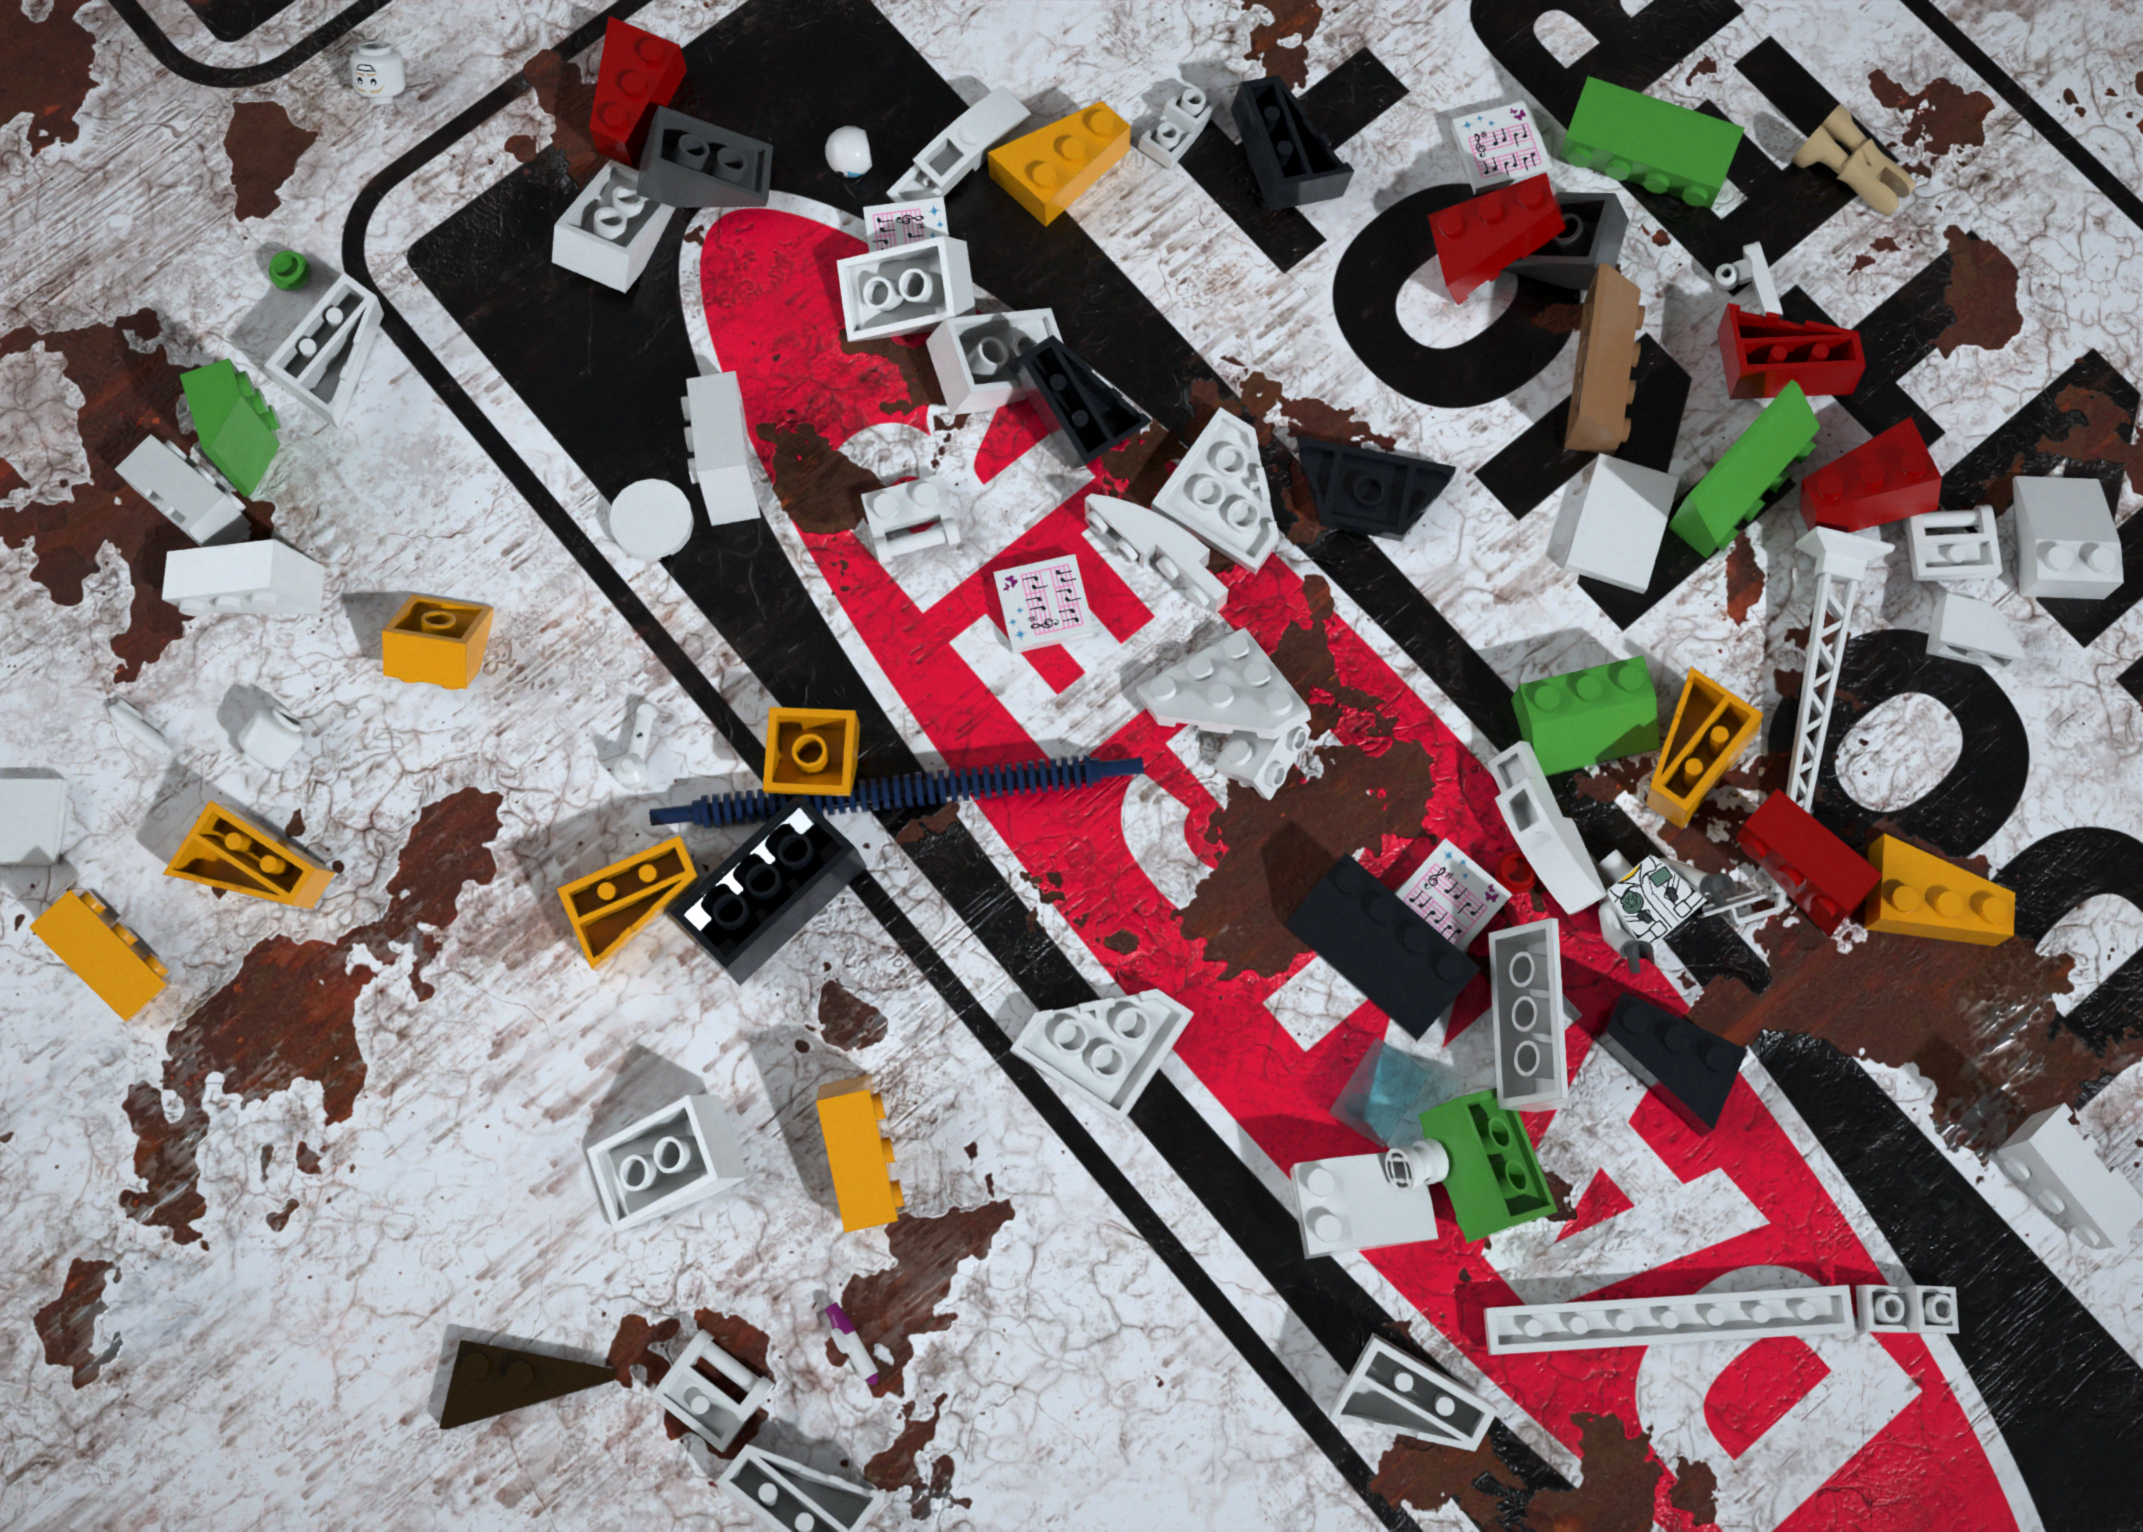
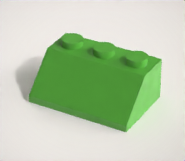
M229 358L180 374L202 450L243 497L252 495L280 446L276 430L281 428V423L273 405L267 406L260 388L254 389L247 371L240 372Z
M1644 655L1520 684L1511 699L1523 741L1530 742L1545 777L1660 748L1656 693Z
M1497 1088L1457 1097L1418 1115L1423 1127L1424 1138L1436 1139L1446 1151L1449 1160V1171L1447 1177L1441 1182L1447 1189L1456 1213L1457 1224L1463 1231L1467 1243L1558 1212L1519 1111L1498 1109Z

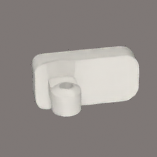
M1759 241L1743 246L1744 259L1733 264H1722L1716 269L1715 280L1718 288L1728 291L1735 288L1737 284L1742 285L1752 281L1762 315L1765 316L1767 311L1780 314L1779 319L1783 320L1782 307Z

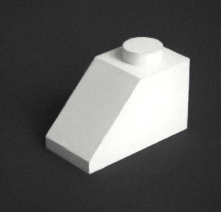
M1953 592L1946 593L1933 607L1926 648L1927 654L2005 672H2011L2025 660L2026 651L1990 602L1977 600L1970 593Z

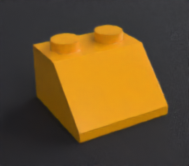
M412 594L382 630L383 676L399 678V680L405 683L424 682L437 684L449 690L467 689L481 668L493 618V607Z
M769 707L763 793L851 796L857 769L860 723L856 710Z

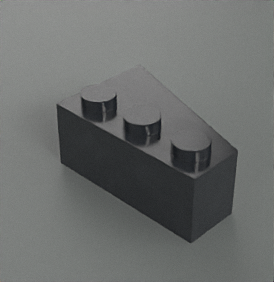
M1275 75L1241 82L1231 106V112L1268 211L1271 212L1343 197L1355 172L1348 162L1342 163L1330 148V139L1325 133H1318L1307 119L1308 112L1282 79Z
M1054 335L1038 342L1006 363L1071 470L1087 465L1152 422L1144 413H1139L1122 398L1123 395L1114 387L1110 388L1096 376L1090 366Z
M1625 992L1619 994L1612 1001L1595 1039L1636 1078L1643 1080L1660 1096L1659 1099L1668 1108L1672 1107L1691 1125L1690 1128L1700 1137L1714 1130L1747 1052V1049Z

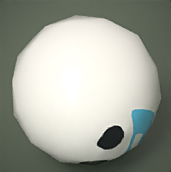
M844 126L836 129L829 136L825 145V157L829 166L836 174L846 178H856L865 174L872 167L870 148L865 130L856 126Z

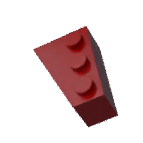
M609 16L589 130L598 153L634 167L642 152L644 136L658 106L667 108L686 74L687 68L679 44Z
M1546 172L1428 215L1445 284L1457 305L1468 299L1467 295L1487 280L1491 283L1501 276L1500 271L1519 257L1522 259L1526 258L1566 229L1557 193Z
M1727 303L1717 334L1729 400L1776 398L1792 379L1799 384L1805 396L1853 394L1866 367L1858 331L1806 320L1803 325L1779 319L1780 314L1767 311L1766 315L1763 316L1740 311L1741 305Z
M1910 416L1803 478L1799 511L1809 532L1816 526L1851 533L1937 510L1942 477Z

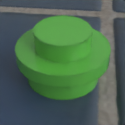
M282 251L272 258L269 276L277 288L283 291H295L302 288L308 282L311 276V267L303 255L292 251Z

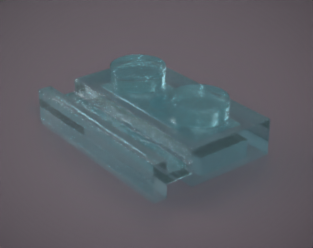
M1376 1037L1328 1114L1363 1137H1367L1383 1149L1431 1072L1427 1069L1424 1070L1415 1064L1413 1060Z

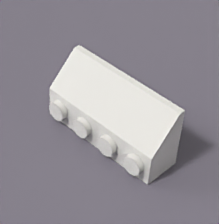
M1548 918L1488 933L1498 1109L1536 1113L1568 1108L1569 1098L1558 919Z

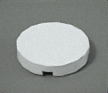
M658 479L636 481L623 489L613 501L609 514L611 533L622 551L635 559L650 562L661 560V557H666L669 554L674 555L680 551L691 537L694 525L691 505L681 489L668 481Z

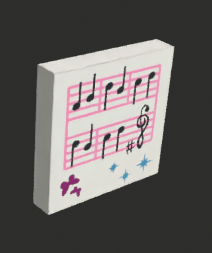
M1528 100L1451 120L1450 128L1474 195L1504 188L1545 172L1548 176L1551 175L1553 167Z
M944 197L863 207L869 253L943 235L949 237Z
M1075 554L994 572V579L1012 654L1095 636Z
M1447 838L1440 843L1395 894L1462 952L1512 896L1506 888Z

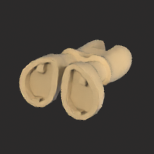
M1839 104L1791 159L1800 168L1808 167L1816 162L1825 164L1838 174V180L1847 183L1869 206L1886 216L1892 215L1900 204L1898 197L1905 198L1909 196L1916 187L1914 180L1902 167L1885 156L1876 147L1872 139L1868 140L1853 123L1849 110L1842 104ZM1835 141L1849 149L1852 155L1849 156Z

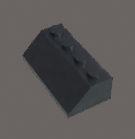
M796 794L673 908L670 913L710 957L741 986L859 875L867 865L856 847L801 794Z
M1347 852L1317 883L1284 926L1416 1042L1481 969Z

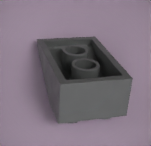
M659 105L643 139L636 195L675 208L765 207L769 198L773 145Z
M1556 192L1566 229L1526 258L1522 259L1519 257L1502 271L1568 289L1588 290L1600 263L1609 264L1615 269L1629 219L1616 193Z

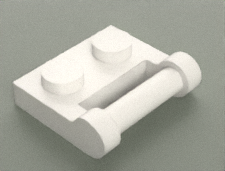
M941 473L861 494L880 565L892 562L891 557L943 543H948V546L961 543ZM941 520L942 527L889 541L886 540V534Z
M1976 505L1973 510L1931 511L1902 519L1903 530L1907 534L1913 581L1997 578L2003 572L1994 512L1991 505ZM1974 526L1978 532L1970 534L1925 535L1926 528Z
M702 1329L693 1338L650 1396L719 1451L725 1452L759 1405L769 1395L775 1384L765 1376L759 1378L712 1342L714 1336L705 1329ZM700 1357L704 1358L749 1393L741 1404L692 1367Z

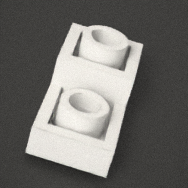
M1187 82L1165 104L1163 115L1140 138L1138 149L1168 169H1171L1206 127L1219 108L1220 102L1190 82Z
M1922 1285L1856 1286L1859 1332L1959 1333L1956 1287Z

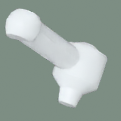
M642 703L638 706L635 712L637 719L628 754L621 756L614 766V773L618 782L623 788L628 790L642 788L649 779V770L644 762V756L653 721L657 718V709L650 703Z

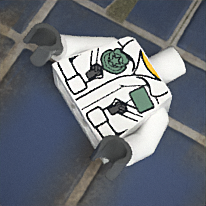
M1616 849L1597 865L1613 884L1606 891L1607 895L1599 900L1601 906L1598 914L1602 937L1622 958L1628 960L1629 970L1633 974L1641 972L1638 959H1647L1652 965L1655 964L1653 946L1707 901L1703 895L1710 894L1713 904L1717 907H1723L1727 902L1724 895L1719 891L1728 889L1733 893L1737 892L1732 877L1728 874L1717 873L1712 876L1695 867L1664 857L1658 859L1653 855H1649L1633 868Z

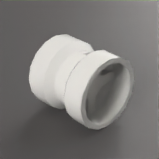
M1426 1138L1414 1142L1412 1146L1403 1145L1390 1149L1385 1158V1170L1391 1184L1398 1191L1408 1192L1420 1188L1423 1183L1430 1185L1443 1181L1448 1175L1449 1160L1443 1146L1436 1139Z

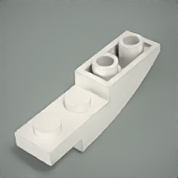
M1004 85L1000 86L974 104L932 140L913 159L914 165L886 192L888 197L894 203L944 197L971 169L976 171L988 159V152L999 148L1031 116V112Z
M1090 494L1085 498V520L1087 524L1097 534L1102 536L1105 533L1116 543L1114 545L1116 551L1128 563L1135 561L1144 570L1156 559L1158 569L1168 579L1174 580L1176 578L1187 588L1186 594L1195 605L1201 609L1206 606L1214 615L1226 604L1228 589L1205 568L1209 563L1210 549L1196 537L1171 520L1137 504L1097 494Z
M1519 741L1488 761V765L1501 792L1494 799L1505 822L1540 880L1568 915H1575L1605 897L1607 893L1573 818L1563 817L1530 742Z

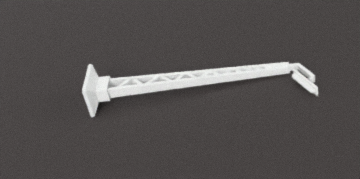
M1816 526L1795 542L1796 549L1817 558L1813 578L1818 579L1786 795L1795 803L1797 792L1799 793L1801 800L1797 804L1807 813L1810 812L1857 585L1864 581L1866 567H1870L1891 553L1895 548L1894 544ZM1830 582L1845 585L1841 604L1829 590ZM1827 607L1837 622L1823 629ZM1835 631L1830 654L1821 638ZM1819 658L1827 673L1815 680ZM1825 682L1820 701L1813 689ZM1810 708H1812L1818 719L1808 724ZM1816 728L1813 743H1811L1806 734ZM1805 752L1809 761L1802 765L1803 753ZM1807 770L1804 782L1800 776V773ZM1773 879L1771 893L1776 894L1774 908L1738 918L1735 908L1767 898L1766 894L1760 895L1758 890H1751L1725 898L1727 904L1723 907H1717L1713 902L1703 905V913L1699 914L1698 918L1701 919L1728 911L1732 924L1734 926L1742 925L1782 912L1785 899L1789 895Z

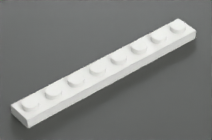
M1849 1285L1483 1309L1488 1355L1855 1332Z

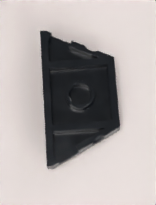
M1301 436L1298 437L1296 446L1320 526L1400 542L1404 540L1451 482L1456 471L1455 466Z

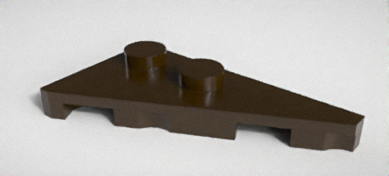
M460 1340L439 1429H456L459 1426L541 1404L571 1393L599 1387L617 1379L619 1370Z

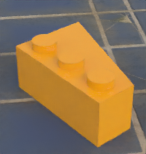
M1103 101L1097 102L988 152L989 176L1046 227L1130 151L1131 126Z
M1691 666L1650 784L1646 805L1682 829L1758 734L1764 714Z
M210 800L163 872V875L291 906L313 909L336 872L234 806Z
M1885 833L1869 845L1868 863L1882 873L1883 876L1866 898L1865 930L1997 946L2014 936L2015 892Z
M679 835L559 887L557 891L591 970L598 972L699 882L701 878L684 839Z
M70 889L34 921L29 928L125 1022L130 1021L172 983L165 976L170 970L153 953L146 955L135 944L138 938L122 922L118 921L116 923L105 912V905L92 892L85 889Z
M871 1074L819 1085L816 1104L844 1233L898 1221V1207L905 1206L900 1179L892 1181L889 1163L896 1162L891 1136L883 1137L880 1120L886 1119L885 1107L881 1092H874Z

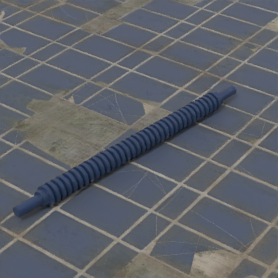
M1089 754L1083 755V763L1080 764L1078 755L1072 756L1071 765H1068L1066 756L1061 757V766H1057L1056 758H1049L1050 767H1045V759H1038L1039 768H1034L1033 760L1027 761L1028 769L1024 770L1022 761L1016 762L1017 770L1014 771L1011 769V762L1005 763V772L1000 771V764H993L994 773H989V765H982L983 774H978V767L972 766V775H967L966 767L960 768V776L956 777L955 768L949 769L948 778H945L944 770H937L938 779H934L933 771H926L927 780L922 779L921 772H916L915 781H911L910 773L904 774V782L901 783L899 774L892 775V784H889L888 775L881 776V785H878L877 777H870V786H867L865 778H859V787L855 786L854 781L851 796L801 795L823 816L824 808L827 807L828 815L831 816L835 815V806H838L840 814L847 813L846 805L850 806L851 813H858V804H861L862 812L869 811V803H872L873 811L880 810V802L883 801L884 809L887 810L891 809V801L895 800L897 809L902 808V799H906L907 807H914L913 798H917L918 806H925L924 797H929V804L934 805L936 804V796L940 795L941 804L947 803L948 794H951L953 803L958 802V793H962L963 801H970L969 792H974V800H981L980 791H985L986 799H991V790L995 789L997 798L1003 797L1002 789L1005 788L1008 790V797L1014 796V787H1019V795H1026L1025 786H1030L1031 794H1037L1036 785H1041L1042 793H1047V784H1052L1053 792L1059 791V783L1063 782L1064 791L1070 790L1071 781H1074L1075 789H1082L1081 780H1085L1086 788H1093V783H1101L1102 778L1144 774L1142 757L1100 761L1099 757L1090 758ZM757 789V798H755L753 790H746V799H744L742 791H736L735 800L732 799L731 792L723 794V801H721L719 793L712 794V803H710L709 795H701V800H692V805L650 809L651 826L694 822L695 826L703 825L705 829L712 828L713 819L716 828L723 827V818H725L727 826H734L735 817L737 818L738 825H745L746 816H748L750 824H756L757 815H759L761 823H765L768 821V814L772 818L796 794H780L778 796L777 793H768L769 797H766L763 789Z

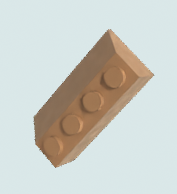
M1599 264L1584 299L1564 448L1614 456L1620 442L1626 443L1629 437L1631 418L1625 417L1626 404H1632L1635 394L1636 380H1630L1631 367L1637 366L1641 343L1634 342L1636 330H1641L1643 325L1645 306L1639 305L1641 289L1609 264Z

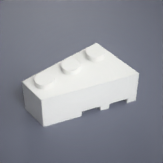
M343 273L264 365L274 383L338 430L384 315L378 297L349 275Z
M736 371L686 379L688 396L681 397L684 419L685 421H691V427H685L684 432L688 452H694L695 458L688 459L689 474L692 484L700 483L711 525L761 518L759 504L753 487V482H755L754 470L750 465L749 438Z
M150 434L114 469L133 489L200 547L233 544L252 525L241 513L246 506L228 490L223 493L215 487L216 480L202 467L197 465L193 469L185 462L188 457L170 440L162 444Z
M276 539L168 551L162 600L178 607L180 613L189 616H203L205 613L321 614L325 567Z
M2065 1103L2032 1114L1997 1150L2005 1159V1167L2013 1176L2019 1180L2027 1181L2039 1192V1201L2051 1212L2061 1214L2073 1226V1234L2083 1244L2090 1248L2095 1247L2097 1250L2115 1247L2143 1218V1198L2117 1166H2111L2108 1169L2093 1151L2099 1144L2092 1135L2086 1134L2082 1138L2067 1120L2073 1112Z
M1372 1333L1328 1414L1329 1420L1352 1423L1378 1431H1389L1416 1437L1420 1440L1476 1451L1498 1409L1493 1402L1377 1334Z
M748 1444L744 1446L716 1482L718 1490L770 1532H861L882 1505L886 1495L879 1491L847 1482L843 1478L832 1474L828 1475L803 1466L801 1463Z

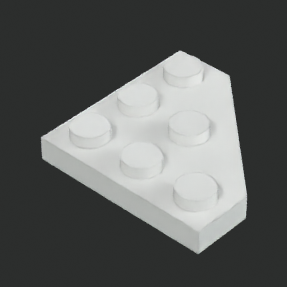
M1220 407L1151 503V510L1176 523L1194 537L1254 575L1257 574L1279 541L1276 521H1274L1270 503L1271 497L1264 467H1262L1255 428Z
M1245 627L1135 687L1140 701L1157 724L1162 726L1175 727L1177 722L1198 725L1201 731L1233 734L1234 730L1256 732L1258 738L1275 740L1311 719L1308 706Z
M1159 989L1142 991L1139 994L1125 997H1112L1081 1003L1078 1006L1054 1011L1051 1009L1036 1012L1010 1048V1052L1121 1125L1188 1025L1194 1012Z

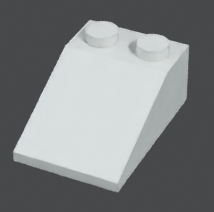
M610 159L555 223L552 263L626 293L643 272L676 208L636 195L639 171Z
M943 235L837 260L848 342L932 332L936 330L945 318L977 315L967 241Z
M1051 308L945 318L926 340V344L950 415L988 411L1027 399L1006 363L1051 335H1054L1063 343Z
M2015 476L2012 479L2020 596L2105 599L2124 583L2121 542L2099 479Z
M687 1095L587 1149L614 1233L624 1231L711 1197L748 1178L720 1095Z
M1387 1153L1336 1157L1293 1164L1290 1169L1305 1259L1438 1239L1429 1185L1423 1183L1420 1188L1408 1192L1398 1191L1391 1184L1385 1170Z

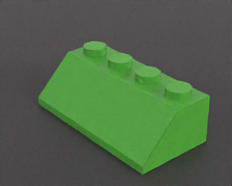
M1588 76L1558 158L1567 160L1575 167H1588L1606 173L1608 177L1614 180H1627L1642 185L1653 193H1666L1683 199L1689 205L1704 206L1711 209L1722 187L1745 127Z
M1792 379L1689 493L1669 524L1668 528L1706 559L1716 548H1719L1722 552L1727 549L1740 533L1735 529V526L1743 518L1750 522L1766 504L1760 498L1769 489L1776 493L1791 476V473L1786 470L1795 460L1801 465L1816 448L1817 445L1811 440L1821 427L1797 382Z

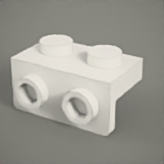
M1305 722L1275 740L1258 738L1256 732L1235 730L1213 767L1220 775L1250 785L1255 788L1262 798L1271 800L1276 790L1284 783L1287 772L1297 755L1305 748L1311 729Z

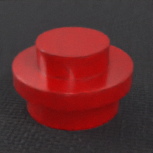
M1522 851L1505 853L1495 865V880L1511 894L1526 893L1537 882L1538 875Z

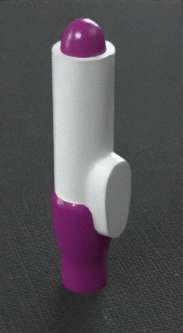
M835 1302L824 1309L832 1326L831 1335L841 1353L848 1354L861 1379L870 1385H875L878 1382L877 1373L879 1371L857 1335L853 1323L841 1310L838 1303Z

